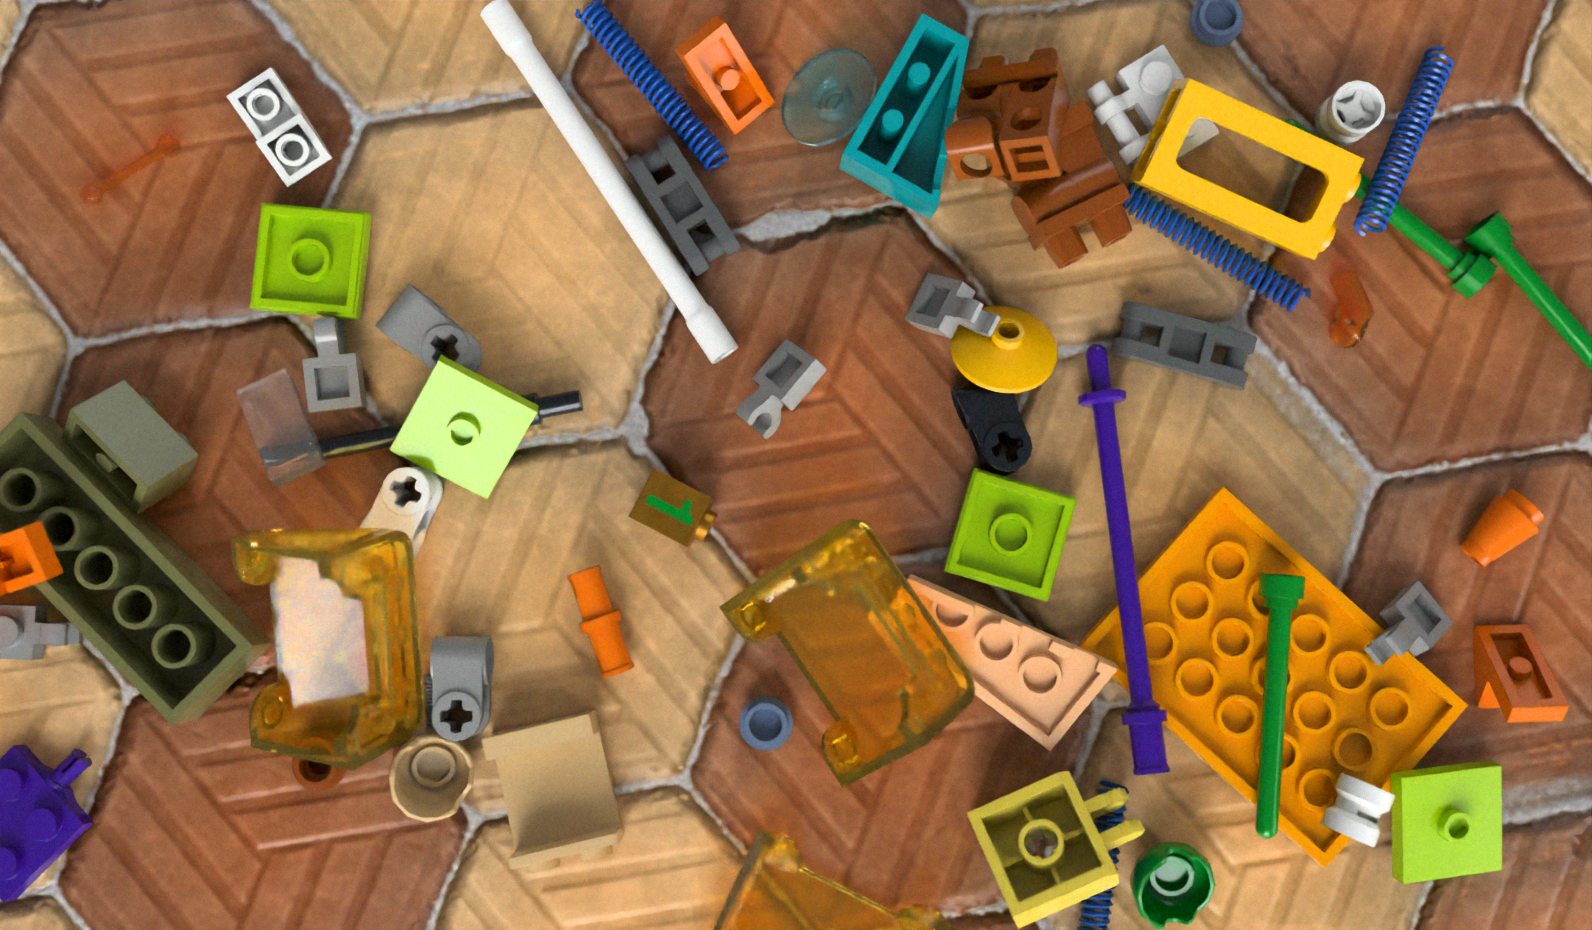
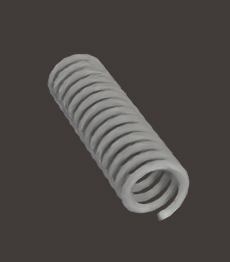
M426 674L423 676L425 678L423 681L426 682L423 684L425 686L424 701H426L424 708L427 709L425 710V724H427L425 727L427 729H435L431 718L432 679L431 674Z

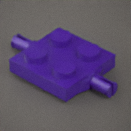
M14 745L0 759V899L3 902L16 900L94 823L79 806L70 787V784L85 769L92 765V760L84 758L87 754L82 750L73 749L71 754L55 769L42 764L26 745Z

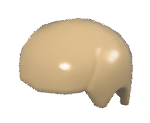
M437 731L410 738L397 751L390 766L389 783L392 801L406 816L424 822L447 818L455 814L473 785L475 772L470 752L460 741L446 740Z

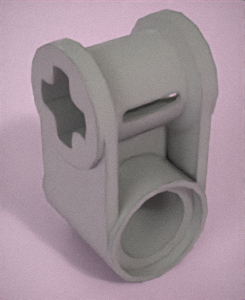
M411 284L406 286L375 325L393 342L410 354L415 355L431 369L436 365L440 355L450 359L449 354L445 351L450 343L455 345L454 348L459 353L458 358L454 362L474 372L478 370L482 363L483 353L478 341L449 318L445 310Z
M435 636L433 639L430 655L432 679L431 718L437 733L446 740L460 741L477 736L484 731L489 723L491 715V680L494 667V649L490 636ZM461 703L463 709L472 711L473 715L472 721L463 723L462 727L460 720L451 718V710L459 708Z

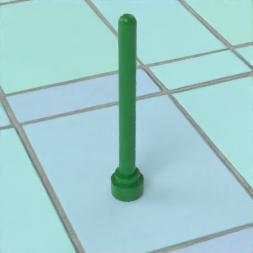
M1287 119L1284 121L1294 127H1297L1307 133L1314 135L1294 119ZM1359 171L1361 173V182L1354 195L1362 201L1365 198V193L1368 191V186L1371 184V179ZM1375 192V193L1378 194V195H1383V196L1389 197L1390 199H1393L1392 196H1387V195L1381 194L1380 192ZM1372 199L1374 202H1379L1387 206H1390V204L1383 203L1378 201L1377 199ZM1395 202L1396 207L1392 210L1393 215L1388 217L1390 219L1389 223L1448 269L1445 275L1452 280L1450 286L1466 299L1471 298L1494 275L1498 266L1482 253L1474 255L1469 250L1462 253L1401 203ZM1370 206L1371 209L1387 213V211L1380 210L1373 206Z
M1495 211L1474 225L1462 237L1465 243L1476 255L1482 253L1488 259L1494 258L1592 372L1591 335L1512 245L1515 238L1510 233L1513 228L1499 211Z
M1260 573L1258 595L1264 596L1263 607H1269L1255 822L1257 834L1265 839L1274 837L1278 832L1292 609H1298V599H1304L1305 576Z

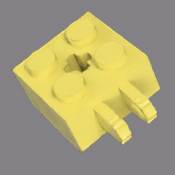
M1063 771L967 812L1018 929L1120 884L1118 872L1108 851L1136 839L1145 832V829L1140 820L1134 819L1124 821L1111 829L1099 833L1093 819L1123 807L1130 800L1124 788L1119 787L1083 801L1070 772ZM1044 839L1048 846L1058 845L1056 849L1052 850L1053 854L1050 857L1042 859L1040 856L1030 855L1036 852L1034 843L1038 840Z

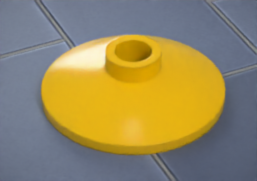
M1008 306L983 307L982 310L1001 317L991 337L981 335L962 325H958L950 342L952 359L959 371L968 380L982 388L1000 393L1025 392L1044 383L1055 368L1058 349L1053 334L1042 321L1026 311Z

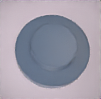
M1199 0L1193 7L1189 18V26L1193 36L1201 44L1213 48L1223 47L1233 42L1241 32L1244 22L1243 12L1236 0Z
M759 696L752 699L745 705L739 718V729L743 739L750 746L758 750L769 751L782 746L790 737L793 728V718L790 709L783 701L773 696Z

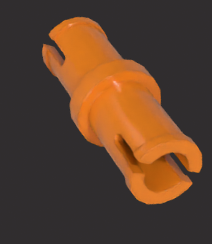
M596 565L566 577L570 581L583 619L582 622L578 623L582 634L588 633L601 671V678H607L625 672L635 665L630 658L618 623L623 619L620 609L614 610L600 571L601 567Z

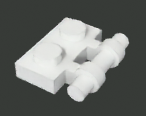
M1164 44L1117 73L1115 79L1124 92L1121 95L1114 96L1105 80L1095 84L1087 91L1088 96L1097 108L1093 114L1101 126L1107 125L1118 141L1122 148L1118 153L1126 166L1131 164L1133 167L1135 166L1174 80L1185 79ZM1133 108L1149 131L1148 134L1141 137L1126 115ZM1203 117L1193 121L1177 154L1176 161L1211 141L1220 133L1212 121Z

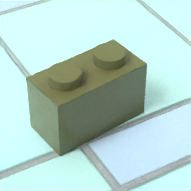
M125 380L71 408L61 438L136 515L188 484L199 457L189 439L182 433L176 432L157 413L152 402L144 395L138 394Z

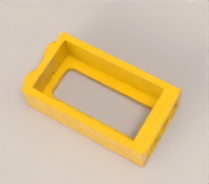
M1185 78L1174 80L1128 180L1296 256L1315 260L1318 253L1323 252L1330 245L1335 235L1337 225L1334 221L1343 202H1348L1360 185L1361 173H1359V170L1365 159L1193 79ZM1203 117L1321 171L1324 174V178L1303 221L1297 222L1181 169L1177 165L1176 157L1193 121Z

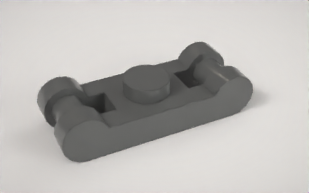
M668 133L655 141L656 148L642 157L636 153L625 160L624 164L697 277L710 269L709 262L724 253L729 257L740 250L741 246ZM669 165L675 175L658 185L652 175ZM706 223L713 236L696 246L689 233Z
M1123 302L1119 319L1124 321L1120 337L1113 339L1110 355L1123 360L1141 362L1206 380L1224 388L1244 390L1248 373L1243 370L1247 355L1254 353L1257 342L1256 336L1141 303ZM1145 326L1159 329L1155 346L1141 342ZM1215 345L1226 349L1223 365L1211 362Z

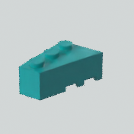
M922 13L842 153L839 169L931 220L938 208L944 168L948 157L945 148V132L954 121L970 39Z

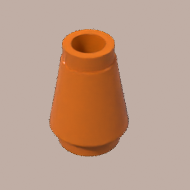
M1509 489L1503 496L1495 495L1459 547L1471 560L1480 567L1485 568L1491 561H1495L1538 533L1539 530L1536 526L1545 517L1526 497L1514 489Z

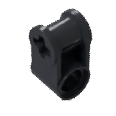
M970 380L950 388L956 412L963 427L969 434L983 468L988 472L1007 476L1025 465L1031 456L1032 442L1020 415L1015 394L990 391L974 384ZM999 437H1001L1004 444L1014 443L1017 451L1010 456V463H1008L1004 455L995 457L992 449L999 443Z

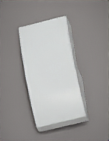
M270 67L226 96L257 139L255 141L287 187L293 185L333 158L274 68Z

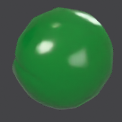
M1164 842L1152 846L1136 859L1130 875L1133 900L1140 915L1160 930L1165 928L1166 923L1171 922L1190 925L1198 911L1210 902L1216 886L1208 859L1190 845L1181 842Z

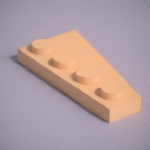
M912 574L908 576L877 618L878 622L1049 751L1053 749L1118 670L1117 663Z

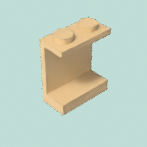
M596 709L491 733L481 739L486 761L492 759L496 761L516 850L508 858L510 870L527 866L528 874H534L560 866L559 858L580 853L581 861H589L613 853L612 845L619 844L624 836V831Z

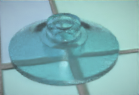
M847 48L829 50L808 61L792 78L783 97L781 115L788 133L798 142L808 146L828 145L850 134L858 127L876 95L877 77L872 64L858 51Z

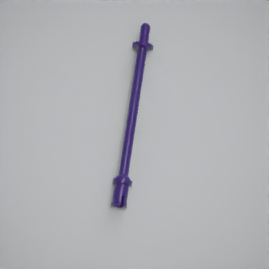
M1092 344L1086 350L1090 393L1082 394L1077 399L1078 405L1092 408L1131 697V703L1126 708L1127 713L1121 714L1123 725H1129L1134 763L1133 774L1170 772V766H1168L1162 725V722L1168 721L1166 710H1160V704L1153 700L1114 404L1124 401L1127 395L1124 390L1112 389L1105 347L1101 344Z

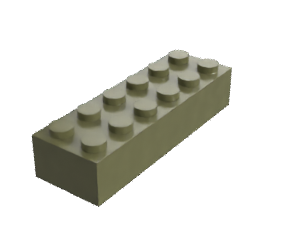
M20 412L0 432V534L41 521L64 573L34 585L172 726L198 719L274 641L145 511L136 515L61 439L64 429L52 417Z

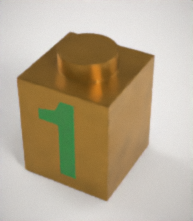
M653 468L628 517L686 547H691L694 539L704 542L718 514L710 510L714 499Z

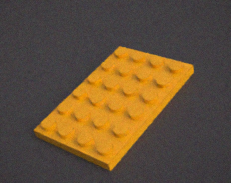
M1218 487L1137 577L1153 700L1160 704V710H1166L1168 721H1164L1162 724L1256 808L1269 607H1263L1264 596L1258 595L1260 573L1305 576L1304 599H1298V609H1292L1278 828L1316 863L1326 868L1352 839L1320 824L1325 809L1333 806L1338 796L1334 787L1340 773L1342 772L1391 793V772L1412 770L1466 709L1468 704L1408 651L1400 656L1394 653L1383 665L1378 667L1364 648L1371 640L1385 630L1225 487ZM1117 600L1077 646L1117 663L1118 670L1111 678L1130 694Z

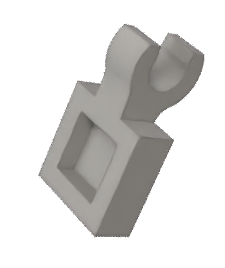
M928 273L904 320L917 329L952 339L958 325H962L981 335L991 337L1001 317L982 310L984 304L972 299L976 291L963 281Z
M336 317L313 319V331L318 357L302 359L308 412L319 413L367 407L361 354H345L347 337L344 320H337Z
M785 339L752 378L759 385V388L740 404L736 414L749 425H752V428L757 433L767 439L776 432L780 425L782 406L785 405L793 411L827 369L813 356L788 339Z
M1417 580L1403 588L1379 613L1389 627L1371 640L1364 650L1378 667L1383 665L1394 653L1400 656L1409 650L1415 657L1431 649L1453 622L1420 581Z
M0 604V659H44V645L67 646L68 644H81L82 633L71 622L46 621L47 605Z

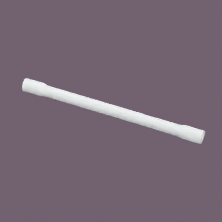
M494 0L481 11V18L505 54L513 59L684 316L688 329L710 362L715 364L721 361L739 346L715 310L705 302L533 44L531 34L509 1Z

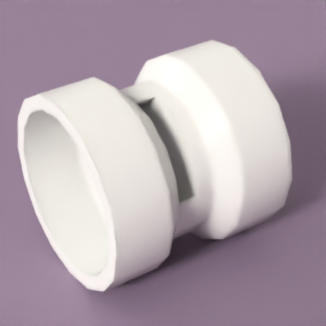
M1359 80L1347 82L1336 90L1332 96L1327 98L1316 111L1314 123L1317 133L1323 140L1338 147L1354 144L1377 127L1383 119L1385 113L1383 95L1377 87L1369 82ZM1339 113H1341V117L1343 118L1344 122L1341 121Z
M1341 772L1334 787L1338 794L1333 806L1325 809L1320 824L1375 847L1381 833L1378 826L1381 814L1390 811L1395 795Z

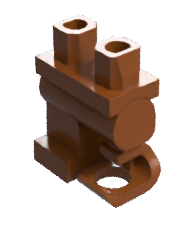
M1053 47L1034 50L1028 62L1011 64L1010 60L1002 55L985 57L979 69L964 71L962 79L964 90L959 95L956 108L958 120L953 122L945 132V148L957 180L1006 175V166L998 147L995 133H1000L998 142L1013 182L1061 176L1063 158L1060 152L1063 124L1067 120V108L1070 107L1071 96L1057 50ZM969 154H980L988 158L992 165L987 169L976 170L968 167L962 158Z
M1086 100L1067 108V120L1063 124L1060 144L1063 167L1062 174L1059 177L1013 182L998 143L1006 166V175L995 176V178L1005 182L1012 190L1017 188L1018 193L1013 196L1011 206L1020 224L1029 234L1027 238L1033 250L1036 251L1044 247L1059 269L1077 262L1089 253L1078 230L1091 225L1102 248L1124 239L1133 231L1128 215L1123 207L1131 195L1124 182H1120V177L1114 164L1106 156L1091 125L1094 117ZM986 158L987 168L992 165L988 158Z

